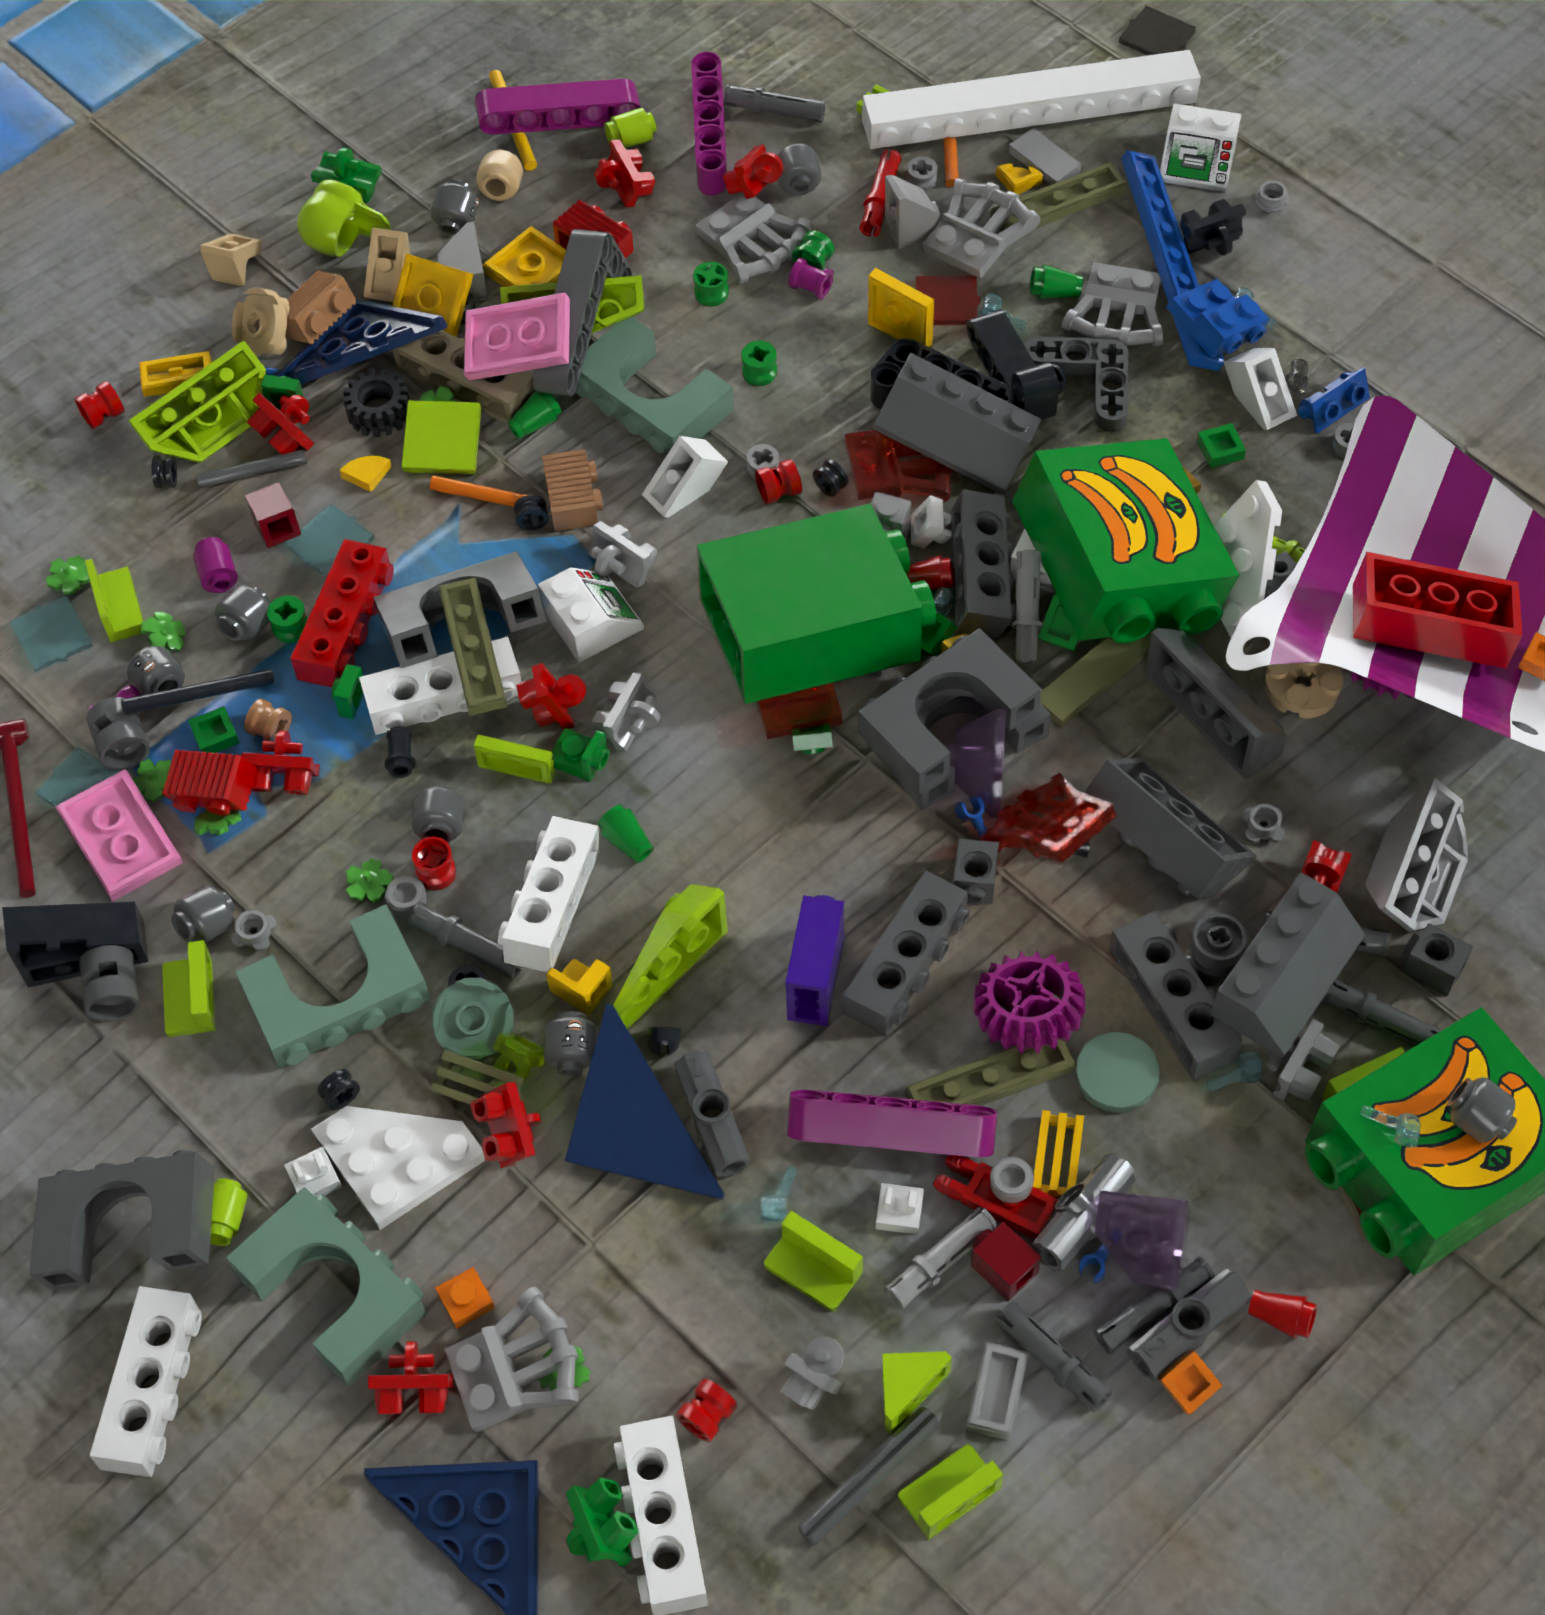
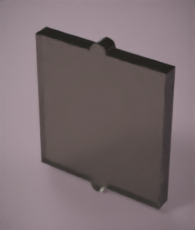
M1146 5L1135 19L1129 21V26L1119 37L1118 43L1148 56L1180 50L1184 51L1186 43L1196 32V27Z

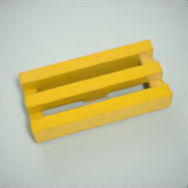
M210 351L139 362L141 389L144 397L169 393L212 363Z
M1042 1110L1033 1187L1051 1196L1061 1197L1067 1190L1076 1185L1084 1116L1076 1115L1075 1118L1067 1117L1068 1113L1059 1112V1116L1050 1115L1051 1111ZM1049 1126L1057 1127L1050 1185H1045L1041 1183ZM1069 1128L1074 1129L1067 1188L1058 1186L1065 1130Z

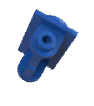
M1362 367L1356 372H1343L1338 379L1324 387V393L1318 391L1311 397L1301 400L1300 406L1297 408L1299 416L1302 419L1309 418L1313 420L1314 431L1318 434L1370 399L1366 369Z

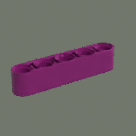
M705 51L696 54L691 61L697 186L706 195H718L726 189L722 176L727 172L722 68L720 57L713 52Z
M629 79L489 88L480 91L474 100L480 129L490 135L602 127L604 123L611 121L613 116L641 108L636 85Z
M802 1089L791 1091L789 1095L787 1136L792 1139L810 1142L969 1157H989L994 1154L997 1111L980 1105Z

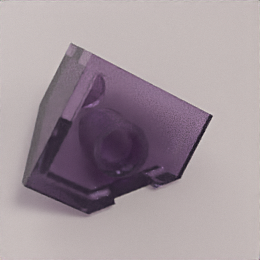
M997 709L957 728L956 744H948L950 766L955 767L954 783L969 797L976 796L982 799L985 806L984 811L991 818L999 819L1002 797L1001 780L1003 774L1006 709Z
M1100 1190L1095 1235L1134 1284L1178 1289L1186 1256L1191 1214L1188 1201Z

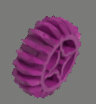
M1020 950L1016 959H1011L1004 955L1002 965L991 962L988 973H981L979 985H976L974 990V1015L978 1020L981 1032L988 1033L991 1043L1001 1040L1004 1050L1015 1045L1020 1054L1026 1048L1033 1047L1037 1054H1039L1042 1046L1047 1045L1055 1050L1058 1044L1057 1039L1069 1042L1071 1031L1079 1030L1081 1019L1084 1018L1086 1011L1084 1002L1085 989L1083 984H1080L1078 973L1071 971L1067 961L1057 964L1054 954L1043 959L1038 950L1033 957H1025ZM999 1005H1002V1006L1006 1007V1011H1005L1003 1008H1001Z

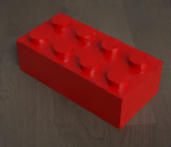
M1366 551L1353 583V638L1476 662L1483 665L1507 668L1523 636L1519 582Z

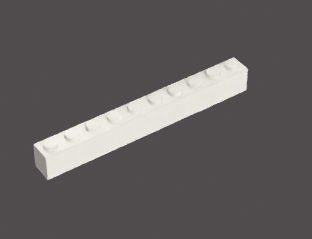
M1184 50L864 95L862 122L870 149L945 139L946 137L954 138L1171 107L1173 104H1192L1197 102L1201 77L1191 51Z

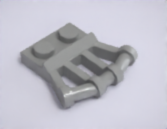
M956 178L949 210L947 213L942 214V220L922 243L925 253L981 279L1004 249L1034 230L1039 225L1041 218L1034 210H1029L1019 200V195L1012 191L1005 193L1000 190L999 185L992 182L987 184L966 183V179ZM965 197L979 198L965 217L960 218ZM993 203L1000 205L983 228L976 225ZM1012 213L1019 219L1018 222L997 234Z
M743 192L696 224V235L727 259L739 284L748 282L750 277L766 272L773 274L780 269L782 262L792 260V253L798 245H801V240L806 232L815 230L814 225L805 218L794 220L777 214L771 204L767 203L765 205L757 197L746 199ZM772 229L790 234L791 236L789 239L786 238L784 240ZM758 237L771 247L774 252L764 251L752 240ZM740 249L754 262L744 264V262H741L736 251Z
M1093 262L1085 296L1074 309H1070L1066 313L1061 328L1069 332L1074 330L1090 339L1119 340L1126 347L1151 343L1152 346L1163 345V331L1155 311L1161 285L1159 273ZM1092 307L1101 308L1096 325L1083 319ZM1110 310L1125 312L1121 330L1107 328ZM1135 314L1144 315L1147 329L1131 331Z
M535 1286L524 1291L518 1298L517 1304L496 1325L483 1327L481 1329L482 1332L445 1348L471 1428L477 1433L529 1408L572 1406L578 1404L579 1391L574 1389L575 1361L579 1358L575 1346L569 1345L566 1333L568 1332V1327L565 1319L558 1317L543 1301V1293ZM531 1314L541 1324L539 1329L506 1343V1339ZM550 1342L553 1350L550 1356L516 1371L513 1359ZM557 1371L556 1389L548 1392L524 1393L522 1387Z

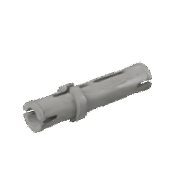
M982 1207L976 1208L975 1211L938 1241L928 1252L922 1256L916 1255L910 1261L911 1266L884 1287V1293L895 1307L903 1310L927 1287L933 1288L940 1282V1276L972 1249V1244L983 1231L988 1228L994 1231L997 1228L996 1221L986 1209H982Z

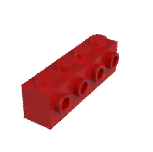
M348 539L343 540L290 658L297 680L332 688L337 677L341 678L346 664L354 666V655L358 646H363L366 641L368 623L371 616H376L378 613L373 597L381 595L384 586H389L393 578L394 567L390 564L386 548Z

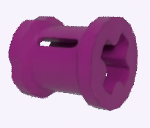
M799 258L792 267L788 284L792 289L800 287L813 292L817 299L823 300L832 286L834 272L829 268L825 270L808 265L806 259Z

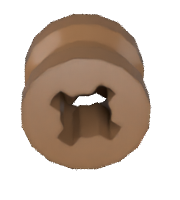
M262 698L258 699L247 712L244 730L247 734L254 737L261 735L266 741H275L279 730L289 731L292 722L291 712L282 707L275 709L269 701Z

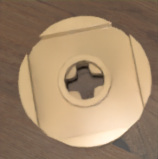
M258 287L250 288L244 293L249 295L244 303L238 302L234 309L232 336L236 343L244 340L259 360H268L275 354L281 355L286 349L285 334L287 316L290 309L289 302L286 298L279 297L273 290Z
M1323 663L1267 665L1264 679V692L1276 709L1285 714L1286 710L1299 713V718L1306 719L1315 718L1329 712L1336 704L1343 687V675L1340 667ZM1297 677L1310 679V687H1306L1303 683L1296 684Z

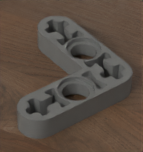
M1036 337L1025 344L1036 365L1050 362L1062 367L1065 374L1095 375V423L1102 430L1109 432L1118 431L1126 425L1128 415V349L1124 343L1114 339ZM1070 352H1080L1085 358L1080 361H1073L1066 355ZM1036 353H1043V357H1037ZM1056 353H1060L1059 359H1055ZM1108 355L1114 356L1115 367H1108ZM1112 380L1118 382L1121 387L1116 390H1109L1104 388L1102 383ZM1108 403H1115V416L1108 415Z

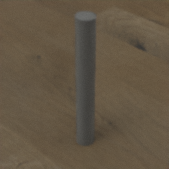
M299 450L199 473L196 476L199 487L204 488L307 464L304 450Z

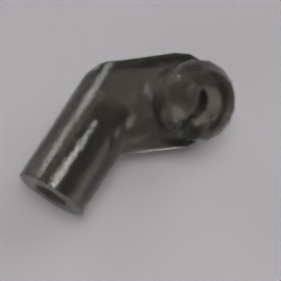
M1303 359L1293 360L1290 363L1289 373L1284 376L1290 395L1293 396L1304 394L1309 383L1307 376L1308 362Z

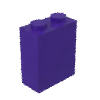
M803 895L785 982L787 1020L828 1026L844 944V901L835 900L827 895H817L815 897Z

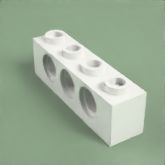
M504 637L491 642L505 698L508 701L518 696L516 685L522 681L509 638ZM454 651L402 669L399 666L359 677L375 735L390 731V728L395 726L407 727L421 722H433L440 717L457 712H468Z
M552 816L547 830H541L536 844L537 855L534 861L529 860L525 867L522 891L516 890L511 903L512 915L509 922L503 921L499 930L498 945L503 946L504 963L548 972L551 967H554L600 851L599 829L597 825Z
M139 1286L90 1452L91 1459L100 1470L152 1478L155 1465L162 1462L166 1450V1438L163 1437L168 1420L172 1421L178 1408V1395L175 1393L179 1379L185 1378L189 1369V1343L191 1336H197L202 1320L201 1311L190 1293ZM164 1333L171 1334L165 1344L153 1346L154 1340L159 1335ZM151 1375H159L157 1382L153 1386L145 1389L141 1388L145 1378ZM147 1417L146 1423L141 1429L133 1432L128 1431L130 1424L135 1419Z
M673 1415L620 1426L622 1441L614 1443L618 1470L627 1469L630 1485L621 1486L624 1495L626 1514L635 1512L639 1531L631 1541L634 1559L643 1557L645 1574L637 1576L641 1603H651L653 1615H666L708 1606ZM655 1464L663 1469L661 1475L653 1480L643 1479L639 1475L640 1471L647 1465ZM656 1508H665L671 1512L670 1518L662 1524H653L647 1520L649 1513ZM665 1552H672L679 1557V1561L671 1569H660L655 1565L659 1555Z

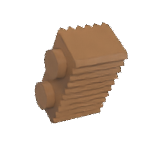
M317 270L287 298L290 309L287 316L285 338L314 344V339L318 340L319 335H323L324 331H328V326H333V322H337L338 317L342 318V313H346L347 309H351L352 304L356 305V298L343 276Z
M586 449L542 455L554 531L574 530L576 527L581 529L583 526L588 528L590 525L593 526L598 523L596 511L603 510L600 488H592V482H598L595 460H587Z

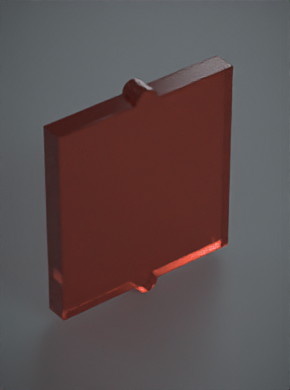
M916 276V290L934 299L933 325H966L967 320L977 317V305H980L981 297L977 295V276Z

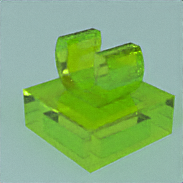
M515 1032L499 1033L494 1043L493 1049L502 1053L497 1058L494 1067L506 1071L508 1064L513 1061L517 1067L515 1075L523 1077V1081L528 1077L530 1067L543 1066L545 1062L543 1056L544 1048Z

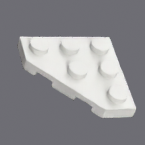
M1255 480L1214 525L1240 575L1221 607L1223 610L1221 620L1231 638L1242 616L1254 605L1264 600L1267 580L1273 579L1277 549L1271 548L1274 527L1281 524L1282 509L1268 483L1265 481Z
M346 1106L311 1128L320 1146L324 1147L332 1163L380 1230L485 1161L482 1147L463 1121Z

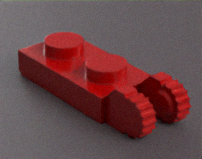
M948 1155L945 1165L951 1171L971 1179L968 1186L941 1174L937 1175L932 1183L933 1187L943 1195L945 1194L953 1200H959L962 1204L974 1210L982 1207V1209H986L992 1215L994 1220L1000 1223L1004 1222L1010 1228L1034 1240L1048 1225L1056 1210L1055 1206L1058 1201L1057 1198L1033 1187L1029 1196L1024 1200L1016 1203L1004 1202L994 1195L990 1187V1175L993 1167L983 1162L980 1164L958 1155Z

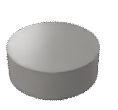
M411 876L396 878L387 886L385 891L387 906L398 917L409 918L411 914L414 916L419 914L413 911L418 903L423 902L426 904L427 902L423 884Z
M1006 1157L999 1160L993 1166L990 1175V1187L998 1199L1008 1203H1016L1024 1200L1031 1193L1034 1174L1027 1162L1016 1157Z

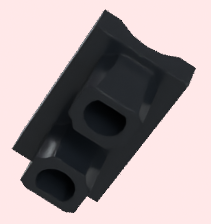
M1225 199L1213 202L1209 207L1208 216L1202 218L1194 209L1181 215L1180 228L1184 235V243L1188 255L1205 248L1208 251L1215 248L1222 256L1231 253L1233 249L1232 242L1239 240L1243 234L1242 219L1246 215V209L1243 205L1239 204L1232 207Z

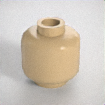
M501 149L492 150L480 162L476 176L478 189L490 200L506 201L514 197L519 190L523 176L522 164L517 156L509 151Z

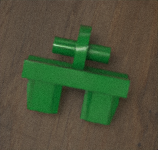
M342 147L337 154L324 152L319 166L311 173L312 182L319 184L323 180H336L356 189L361 194L363 202L368 203L375 193V184L382 171L380 165L354 159L353 151Z
M600 1477L589 1488L573 1485L565 1493L575 1517L572 1522L574 1529L566 1537V1544L570 1553L580 1556L585 1555L589 1562L612 1559L618 1563V1566L625 1567L633 1559L628 1544L639 1531L634 1519L628 1514L618 1511L614 1513L613 1508L624 1496L619 1483Z

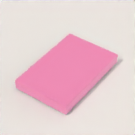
M559 293L466 310L464 376L471 381L568 364L570 298L566 293Z
M126 769L55 806L112 902L183 863L177 850Z

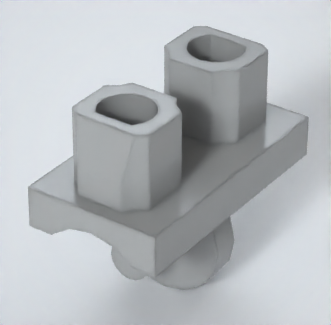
M602 521L594 524V538L587 554L596 560L595 572L603 577L614 572L636 588L644 585L647 571L655 564L657 549L648 543L637 546L631 542L629 530L620 524L614 527H609Z
M632 673L628 682H614L609 690L608 697L613 706L610 712L597 711L591 721L595 731L604 732L606 738L611 740L618 751L626 752L635 735L640 733L643 727L654 728L661 718L659 712L654 708L657 704L656 697L647 689L644 684L645 678L640 673Z
M1312 1019L1297 1047L1292 1044L1283 1058L1263 1047L1265 1053L1270 1057L1266 1063L1268 1068L1277 1071L1281 1064L1286 1065L1278 1078L1279 1083L1273 1092V1095L1284 1101L1288 1093H1291L1294 1096L1311 1101L1322 1077L1304 1068L1305 1063L1309 1060L1328 1070L1340 1047L1321 1034L1324 1024Z
M819 1337L808 1345L805 1358L791 1353L785 1365L791 1368L793 1372L780 1392L799 1405L808 1407L811 1410L816 1408L826 1391L836 1395L843 1383L830 1376L837 1374L844 1364L845 1353L842 1346L832 1338Z

